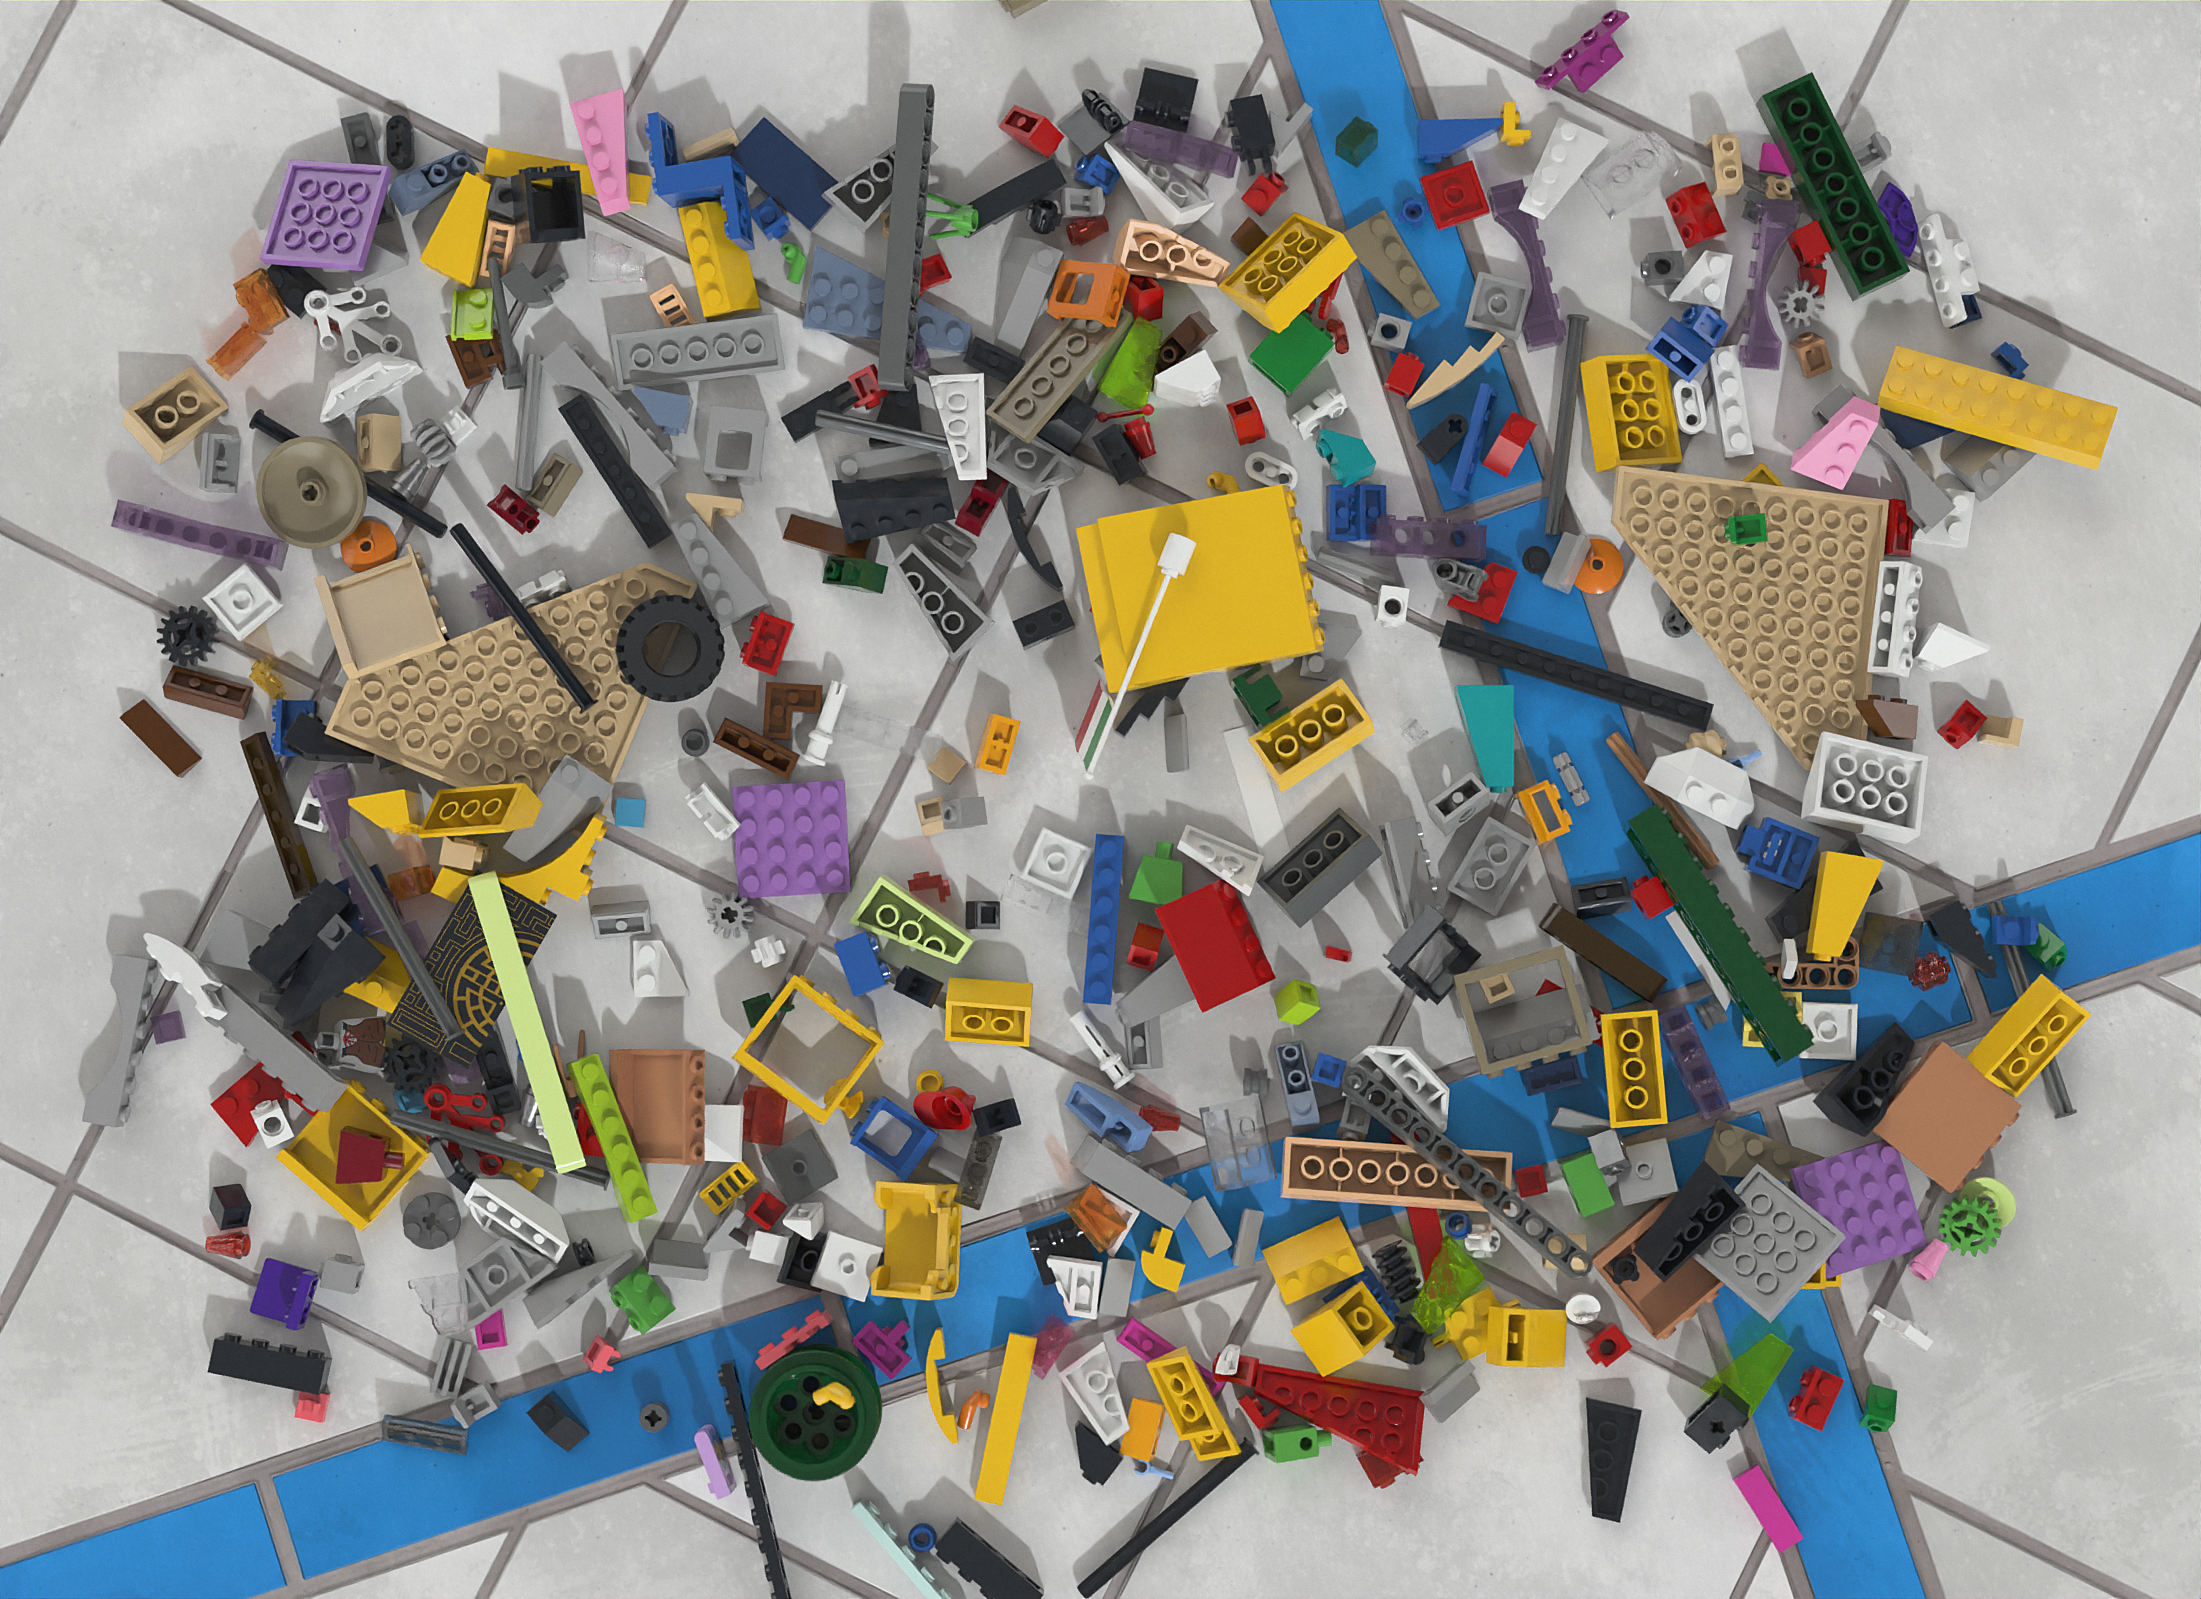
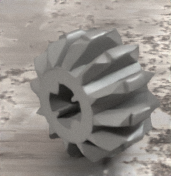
M1797 280L1793 281L1794 292L1787 286L1783 288L1784 293L1789 298L1784 296L1778 297V302L1787 304L1780 307L1778 312L1784 313L1788 311L1789 314L1784 318V322L1787 323L1794 317V327L1796 328L1800 324V319H1803L1804 325L1809 327L1811 325L1809 316L1815 321L1820 319V316L1814 310H1825L1824 305L1816 304V302L1824 300L1825 295H1814L1820 288L1818 285H1815L1811 291L1808 290L1809 280L1804 281L1803 289H1800ZM1797 297H1799L1800 300L1803 297H1805L1808 300L1806 303V306L1808 307L1807 310H1803V308H1801V310L1799 311L1795 308V306L1797 305V301L1795 299Z
M428 418L423 422L421 421L410 431L411 438L433 466L438 468L456 455L454 446L434 420Z
M723 892L721 894L723 903L717 898L712 899L717 909H707L708 913L715 914V918H710L707 922L708 924L718 922L713 932L718 934L724 928L723 938L725 939L730 937L731 929L734 937L740 938L738 928L745 932L750 931L749 927L744 923L745 921L754 922L755 918L746 916V913L752 912L755 909L753 906L743 907L749 900L746 896L738 902V892H733L730 901L728 894ZM728 908L738 912V917H734L736 920L733 923L731 920L724 918V914H728L726 911Z

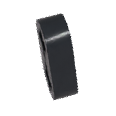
M396 115L391 117L386 125L387 157L393 167L398 170H406L412 166L415 159L414 129L406 117ZM398 123H402L406 127V130L401 132L402 139H399L397 132L393 130L398 128ZM399 146H402V150L407 157H404L402 162L399 163L394 156L399 155Z

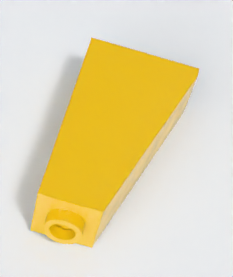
M468 172L465 173L419 259L424 266L469 289H475L477 285L488 221L491 217V214L486 209L493 190L490 184L491 180L478 172L475 175Z
M1831 851L1821 852L1806 953L1814 954L1813 959L1831 962V957L1841 956L1881 871L1884 860Z

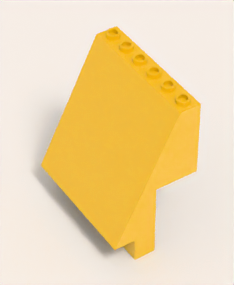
M1281 484L1097 518L1098 523L1076 528L1109 693H1119L1165 578V574L1161 573L1162 567L1157 564L1170 533L1186 537L1197 544L1185 574H1178L1177 578H1170L1125 692L1208 672L1231 673L1252 668L1259 663L1265 665L1324 651L1325 634L1322 627H1319L1317 616L1320 615L1319 605L1315 599L1313 600L1311 590L1314 588L1312 574L1307 571L1306 566L1308 552L1306 546L1302 545L1300 537L1303 527L1300 518L1296 517L1294 506H1297V498L1290 486Z

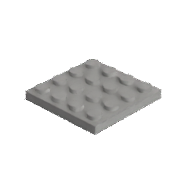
M1757 1163L1734 1189L1746 1206L1692 1257L1771 1323L1844 1241L1846 1236Z

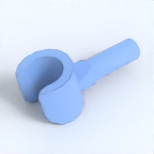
M1758 749L1745 757H1736L1727 760V762L1745 770V765L1761 756L1762 753Z
M1137 1459L1147 1464V1470L1141 1471L1135 1468L1136 1474L1142 1476L1151 1473L1173 1479V1472L1152 1465L1151 1461Z

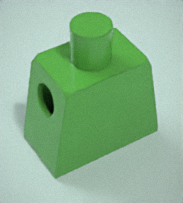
M1157 841L1155 857L1143 855L1129 894V899L1165 905L1182 897V862L1171 860L1173 843Z
M1310 1424L1262 1429L1265 1457L1275 1463L1319 1456V1447L1332 1445L1330 1432L1324 1429L1316 1430V1427Z

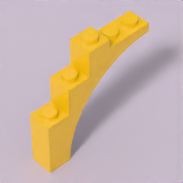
M597 812L584 833L572 846L555 858L533 868L515 872L496 873L499 882L543 906L546 905L552 893L548 887L576 901L580 899L582 894L588 896L594 884V881L590 879L593 871L584 867V865L590 866L596 854L592 847L596 840L602 841L608 829V826L604 825L607 816ZM444 865L431 892L457 904L469 884L467 878L473 877L477 870Z

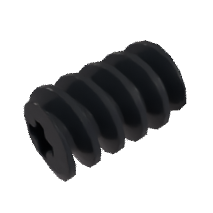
M1402 1240L1388 1244L1378 1249L1372 1255V1258L1382 1259L1376 1268H1386V1272L1381 1276V1279L1391 1280L1385 1288L1386 1290L1395 1289L1396 1292L1390 1299L1400 1300L1399 1304L1411 1301L1426 1292L1424 1288H1416L1421 1283L1419 1277L1411 1278L1417 1270L1415 1267H1407L1412 1259L1411 1257H1402L1407 1252L1406 1246H1397Z

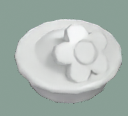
M1578 1292L1568 1300L1565 1311L1571 1321L1578 1324H1587L1598 1317L1601 1306L1599 1301L1590 1293Z

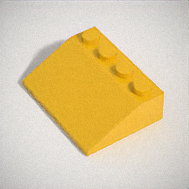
M1294 212L1217 287L1263 326L1280 333L1322 291L1326 290L1330 283L1344 272L1357 256L1342 233Z
M1653 354L1604 355L1580 363L1596 473L1616 472V467L1619 465L1648 468L1683 462L1667 365Z

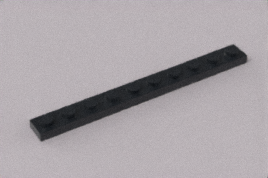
M1449 620L1445 622L1438 648L1703 732L1707 729L1714 706L1712 703Z
M735 1359L725 1361L721 1364V1370H718V1378L721 1387L726 1386L728 1397L724 1398L727 1414L733 1415L735 1425L731 1426L734 1442H739L741 1453H738V1462L740 1469L746 1470L748 1481H744L747 1497H752L754 1509H751V1516L754 1526L759 1525L761 1536L758 1537V1546L760 1553L766 1554L768 1564L764 1565L765 1575L768 1582L772 1581L775 1591L771 1593V1599H792L756 1446L749 1427V1417Z

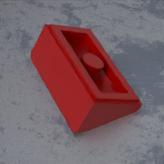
M1895 498L1885 499L1889 500L1884 556L1910 558L1913 520L1906 513V501Z

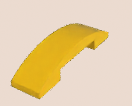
M938 1327L932 1337L927 1355V1392L938 1425L952 1444H956L959 1442L955 1411L947 1413L943 1411L936 1359L946 1357L943 1328Z

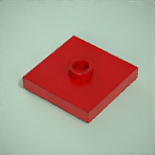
M1472 160L1420 177L1419 182L1437 232L1490 214V209Z

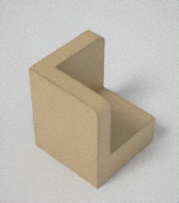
M1985 715L1987 720L1981 726L1978 742L2006 748L2019 746L2024 719L2017 717L2006 719Z
M1507 973L1479 981L1486 996L1487 1004L1515 993Z

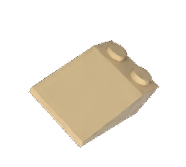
M191 365L127 408L122 424L160 465L186 447L227 411L229 406Z

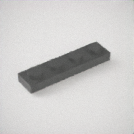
M368 112L340 118L351 164L382 166ZM388 189L377 225L396 221Z

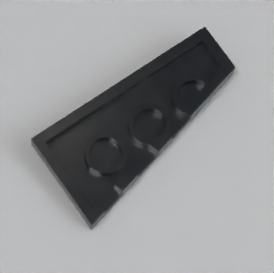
M1586 1397L1592 1517L1620 1523L1642 1409Z

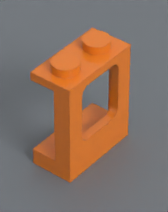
M1061 260L1055 275L1052 294L1048 300L1047 313L1060 322L1066 317L1097 320L1106 327L1116 328L1130 274L1116 264ZM1078 274L1094 275L1088 301L1083 305L1071 304Z

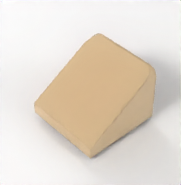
M943 747L928 765L927 770L951 785L966 762Z
M943 796L916 803L924 836L948 831L944 830L941 810V802L944 801Z

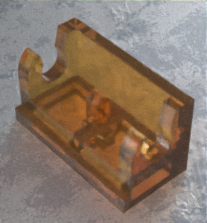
M245 321L241 324L242 327L211 358L208 357L205 360L227 381L267 343Z

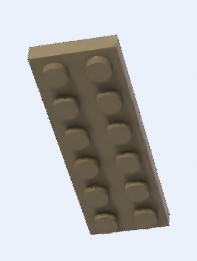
M1090 290L1078 304L1083 305L1088 301ZM1121 307L1116 328L1106 327L1097 320L1066 317L985 412L987 417L1029 444L1134 320L1132 314Z

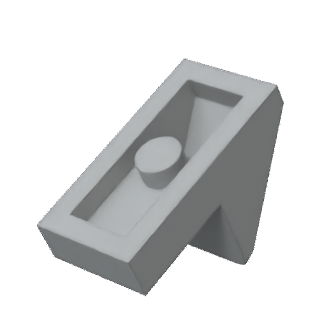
M1304 103L1300 109L1295 107L1286 118L1289 122L1288 124L1272 111L1269 112L1268 118L1276 143L1273 152L1275 158H1279L1312 117L1314 109L1308 104Z
M738 1196L704 1237L703 1251L711 1253L747 1247L748 1235L738 1229L747 1217L745 1214L746 1202Z

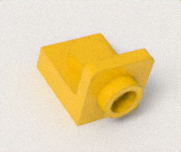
M1504 102L1500 109V118H1503V124L1500 128V142H1507L1509 146H1522L1529 141L1531 130H1515V128H1519L1520 112L1515 111V102Z

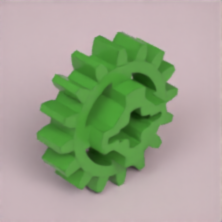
M1964 1195L1962 1202L1953 1198L1951 1202L1952 1207L1947 1204L1944 1206L1943 1212L1945 1214H1940L1938 1221L1942 1224L1939 1225L1938 1232L1946 1233L1943 1236L1942 1242L1947 1243L1950 1241L1952 1243L1951 1251L1956 1250L1958 1247L1961 1249V1256H1964L1966 1251H1971L1972 1256L1976 1257L1978 1250L1986 1254L1989 1249L1988 1245L1991 1247L1996 1246V1238H2000L2002 1231L1998 1229V1227H2001L2002 1220L1995 1218L1998 1213L1997 1209H1988L1990 1203L1988 1200L1981 1204L1979 1203V1196L1976 1195L1973 1201H1969L1968 1196ZM1967 1223H1972L1973 1228H1967Z

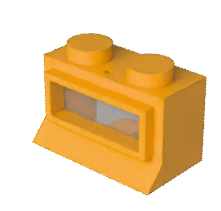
M1545 780L1514 794L1515 799H1519L1526 813L1524 814L1525 820L1528 825L1531 824L1537 838L1534 841L1537 845L1570 831L1569 825L1572 824V820L1566 809H1560L1557 800L1561 797L1554 783L1549 784L1548 780Z

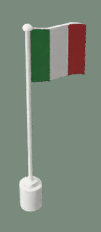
M1169 534L1157 564L1162 567L1161 573L1165 574V578L1115 703H1113L1112 698L1105 691L1103 680L1099 679L1075 739L1076 751L1084 761L1086 772L1083 775L1087 780L1094 778L1092 773L1170 578H1177L1178 574H1185L1197 544L1181 535Z

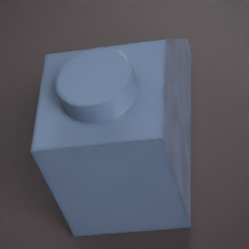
M635 386V394L659 429H663V434L678 437L679 433L687 434L693 401L689 396Z

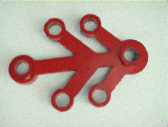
M435 1083L430 1085L424 1093V1102L431 1109L430 1119L442 1122V1115L444 1113L450 1120V1125L474 1131L471 1127L489 1129L493 1133L502 1131L506 1125V1120L501 1114H494L491 1117L460 1114L453 1106H470L475 1111H481L488 1104V1098L482 1092H477L473 1096L452 1093L448 1086L442 1083ZM435 1093H441L443 1100L438 1101L434 1096ZM474 1098H481L483 1105H476ZM492 1120H499L501 1127H494ZM426 1135L427 1141L433 1138L432 1136ZM448 1141V1149L455 1153L461 1161L463 1153L460 1150V1144ZM474 1149L481 1158L479 1167L485 1175L494 1176L500 1172L504 1165L503 1157ZM495 1158L497 1165H490L488 1159Z

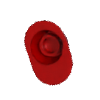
M950 1086L939 1092L920 1093L915 1097L913 1107L917 1117L931 1128L966 1130L971 1123L970 1116L974 1108L973 1105L976 1102V1097L968 1095L959 1087Z

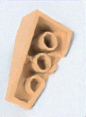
M1129 219L1119 231L1112 256L1114 264L1121 267L1128 274L1217 287L1227 277L1230 267L1229 260L1158 223Z

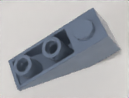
M462 149L395 177L388 195L401 215L405 216L428 206L458 187L466 172L475 175L476 172L479 173L480 171L467 151Z
M1302 1040L1275 1045L1274 1048L1292 1134L1320 1130L1319 1112Z

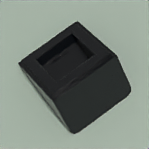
M967 901L966 929H1000V901Z

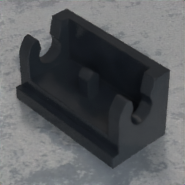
M1114 423L1093 436L1092 440L1118 485H1128L1133 479L1144 476L1148 471L1124 434L1125 431L1122 426Z

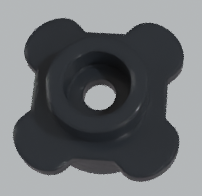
M1627 1254L1622 1258L1615 1256L1609 1261V1266L1612 1267L1614 1274L1612 1280L1615 1284H1622L1623 1281L1627 1280L1635 1282L1639 1279L1640 1273L1637 1271L1635 1255ZM1623 1266L1627 1268L1626 1272L1622 1271Z

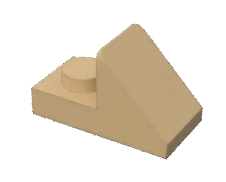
M686 493V499L711 532L714 530L716 511H720V516L735 518L736 513L744 514L745 503L742 499Z

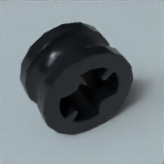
M587 1238L582 1239L581 1243H572L575 1257L580 1266H584L586 1261H595L593 1249Z

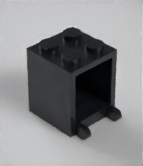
M569 165L546 168V172H543V167H528L520 169L518 175L510 176L517 244L586 239L580 170L571 171ZM552 180L553 191L532 192L531 181Z

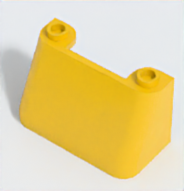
M876 1181V1188L873 1193L874 1201L880 1209H886L884 1265L876 1267L870 1276L871 1295L919 1300L952 1298L956 1294L959 1284L962 1191L960 1186L949 1183Z

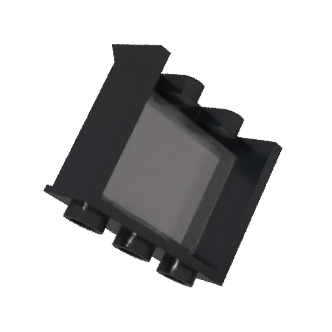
M1425 903L1424 913L1419 916L1391 948L1389 953L1382 956L1390 962L1387 968L1413 990L1424 1002L1430 999L1438 1005L1454 987L1452 976L1467 972L1482 954L1468 944V941L1456 932V929L1441 914Z

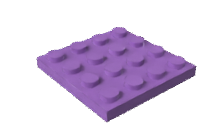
M289 160L260 259L265 264L363 271L393 171L388 166Z
M845 780L732 787L734 817L741 824L735 830L738 899H742L744 896L747 898L851 892Z
M1885 1140L1789 1169L1797 1196L1846 1236L1844 1241L1826 1260V1279L1928 1246L1900 1153Z

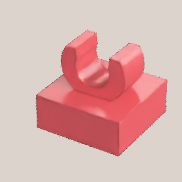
M596 1335L583 1361L591 1370L601 1373L603 1369L613 1371L614 1368L607 1361L610 1356L620 1358L621 1354L605 1338Z
M300 1391L294 1417L320 1423L325 1422L330 1393L324 1392L316 1395Z

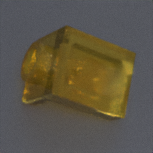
M267 656L265 659L260 658L254 663L251 668L252 673L248 677L273 699H283L287 694L281 688L284 683L272 673L267 676L277 662Z

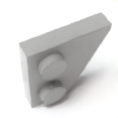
M1318 623L1325 634L1324 651L1303 655L1299 677L1327 682L1361 636L1362 630Z

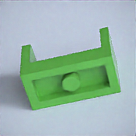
M1587 1151L1558 1163L1579 1216L1584 1218L1615 1205L1602 1172L1598 1169L1593 1152Z

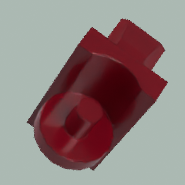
M505 484L501 487L497 497L487 504L490 509L522 535L525 531L531 533L540 522L537 519L540 513Z

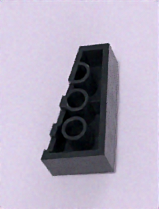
M1856 839L1846 842L1837 852L1866 857ZM1818 870L1802 883L1800 890L1790 894L1765 918L1778 943H1783L1784 939H1793L1809 930ZM1878 878L1868 897L1883 889Z

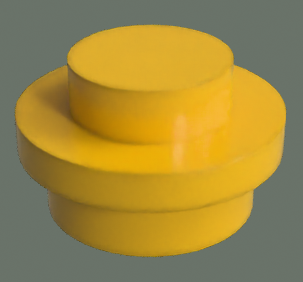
M935 1070L923 1071L916 1079L917 1091L923 1093L943 1090V1077Z

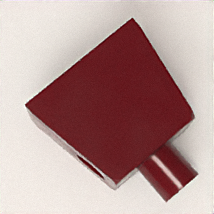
M346 1126L340 1131L335 1184L383 1181L387 1177L388 1168L403 1170L405 1153L391 1152V1139L387 1136Z

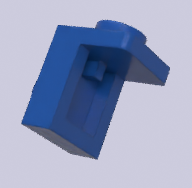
M2005 341L1990 354L2009 373L2008 377L2022 380L2026 376L2023 371L2029 364L2021 357L2022 353L2013 344H2008Z

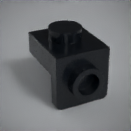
M905 965L903 970L897 975L893 990L932 1009L944 983Z
M1014 1098L972 1110L980 1137L1021 1125V1119Z

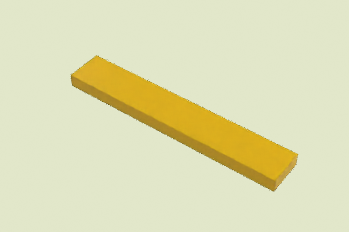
M488 147L483 172L485 176L499 177L506 180L507 176L518 175L520 169L528 167H543V172H546V168L569 165L571 171L580 170L581 193L597 196L588 165ZM629 173L630 203L648 206L653 178L651 176ZM552 180L531 181V185L552 188Z
M1012 1332L1009 1334L974 1500L1000 1506L1003 1504L1038 1338Z

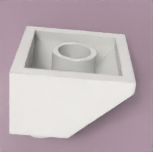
M1936 623L1924 629L1912 658L1918 662L1917 666L1933 672L1934 669L1939 670L1989 651L1990 645L1942 623Z
M705 1104V1161L742 1162L743 1105Z

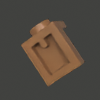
M1805 332L1789 343L1790 348L1796 351L1804 378L1809 379L1833 369L1823 337L1812 332Z

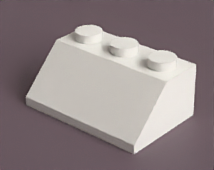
M1204 349L1156 375L1153 392L1156 397L1195 407L1200 404L1201 407H1205L1216 400L1215 396L1218 395L1221 378Z

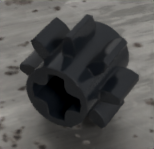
M1041 199L1037 203L1034 202L1033 207H1028L1026 220L1030 221L1029 226L1034 232L1049 234L1051 231H1055V226H1060L1062 214L1058 213L1059 208L1054 202Z

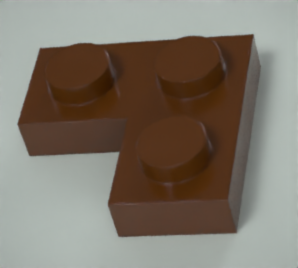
M766 682L763 736L768 739L792 740L793 712L821 714L823 686Z

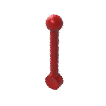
M1146 404L1143 408L1109 414L1100 412L1097 419L1099 422L1104 423L1108 419L1144 414L1150 416L1154 412V407L1151 404Z

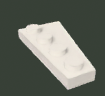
M1559 117L1518 209L1544 220L1564 197L1569 188L1575 184L1580 175L1592 164L1597 155L1603 151L1609 139Z
M984 373L928 376L958 479H987Z

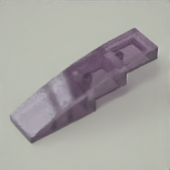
M1131 120L1130 124L1127 125L1122 144L1124 149L1170 165L1176 163L1199 172L1205 170L1228 179L1234 177L1239 157L1238 152L1234 153L1230 147L1185 133Z

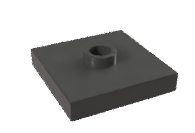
M811 1129L761 1157L789 1206L839 1178Z

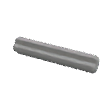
M1320 547L1316 557L1318 563L1381 585L1393 586L1397 578V573L1326 547Z

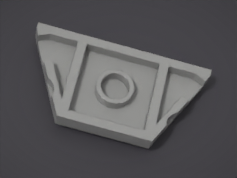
M991 420L987 468L1031 496L1067 482L1083 473L1085 466L1038 436H1035L1027 444Z
M508 1235L503 1236L459 1267L460 1282L463 1284V1304H466L468 1321H466V1327L468 1330L479 1325L558 1269V1266Z

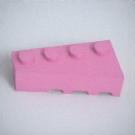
M623 88L569 103L603 216L631 209L627 100Z

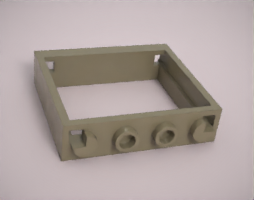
M1563 945L1452 976L1480 1075L1487 1074L1488 1079L1505 1075L1503 1069L1512 1066L1515 1067L1516 1071L1532 1067L1531 1061L1542 1058L1543 1064L1560 1059L1558 1053L1569 1051L1571 1056L1586 1052V1046L1592 1044ZM1557 959L1580 1039L1488 1064L1465 985Z

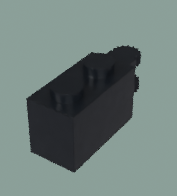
M1262 94L1230 100L1228 111L1224 112V118L1227 128L1232 129L1231 144L1233 152H1238L1240 162H1244L1248 176L1255 175L1256 166L1253 160L1260 158L1264 171L1266 173L1272 172L1270 157L1273 156L1276 143Z

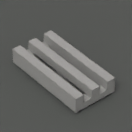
M445 1337L430 1393H437L444 1397L448 1396L455 1400L459 1397L473 1350V1343ZM452 1344L455 1346L453 1349L443 1388H440L439 1384L441 1381L449 1349ZM463 1347L465 1352L454 1390L451 1391L449 1387L460 1348Z

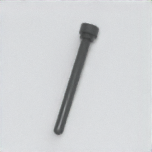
M490 257L487 264L506 371H504V376L502 377L504 390L520 389L526 386L525 376L521 374L520 369H517L503 284L500 280L499 262L497 258Z

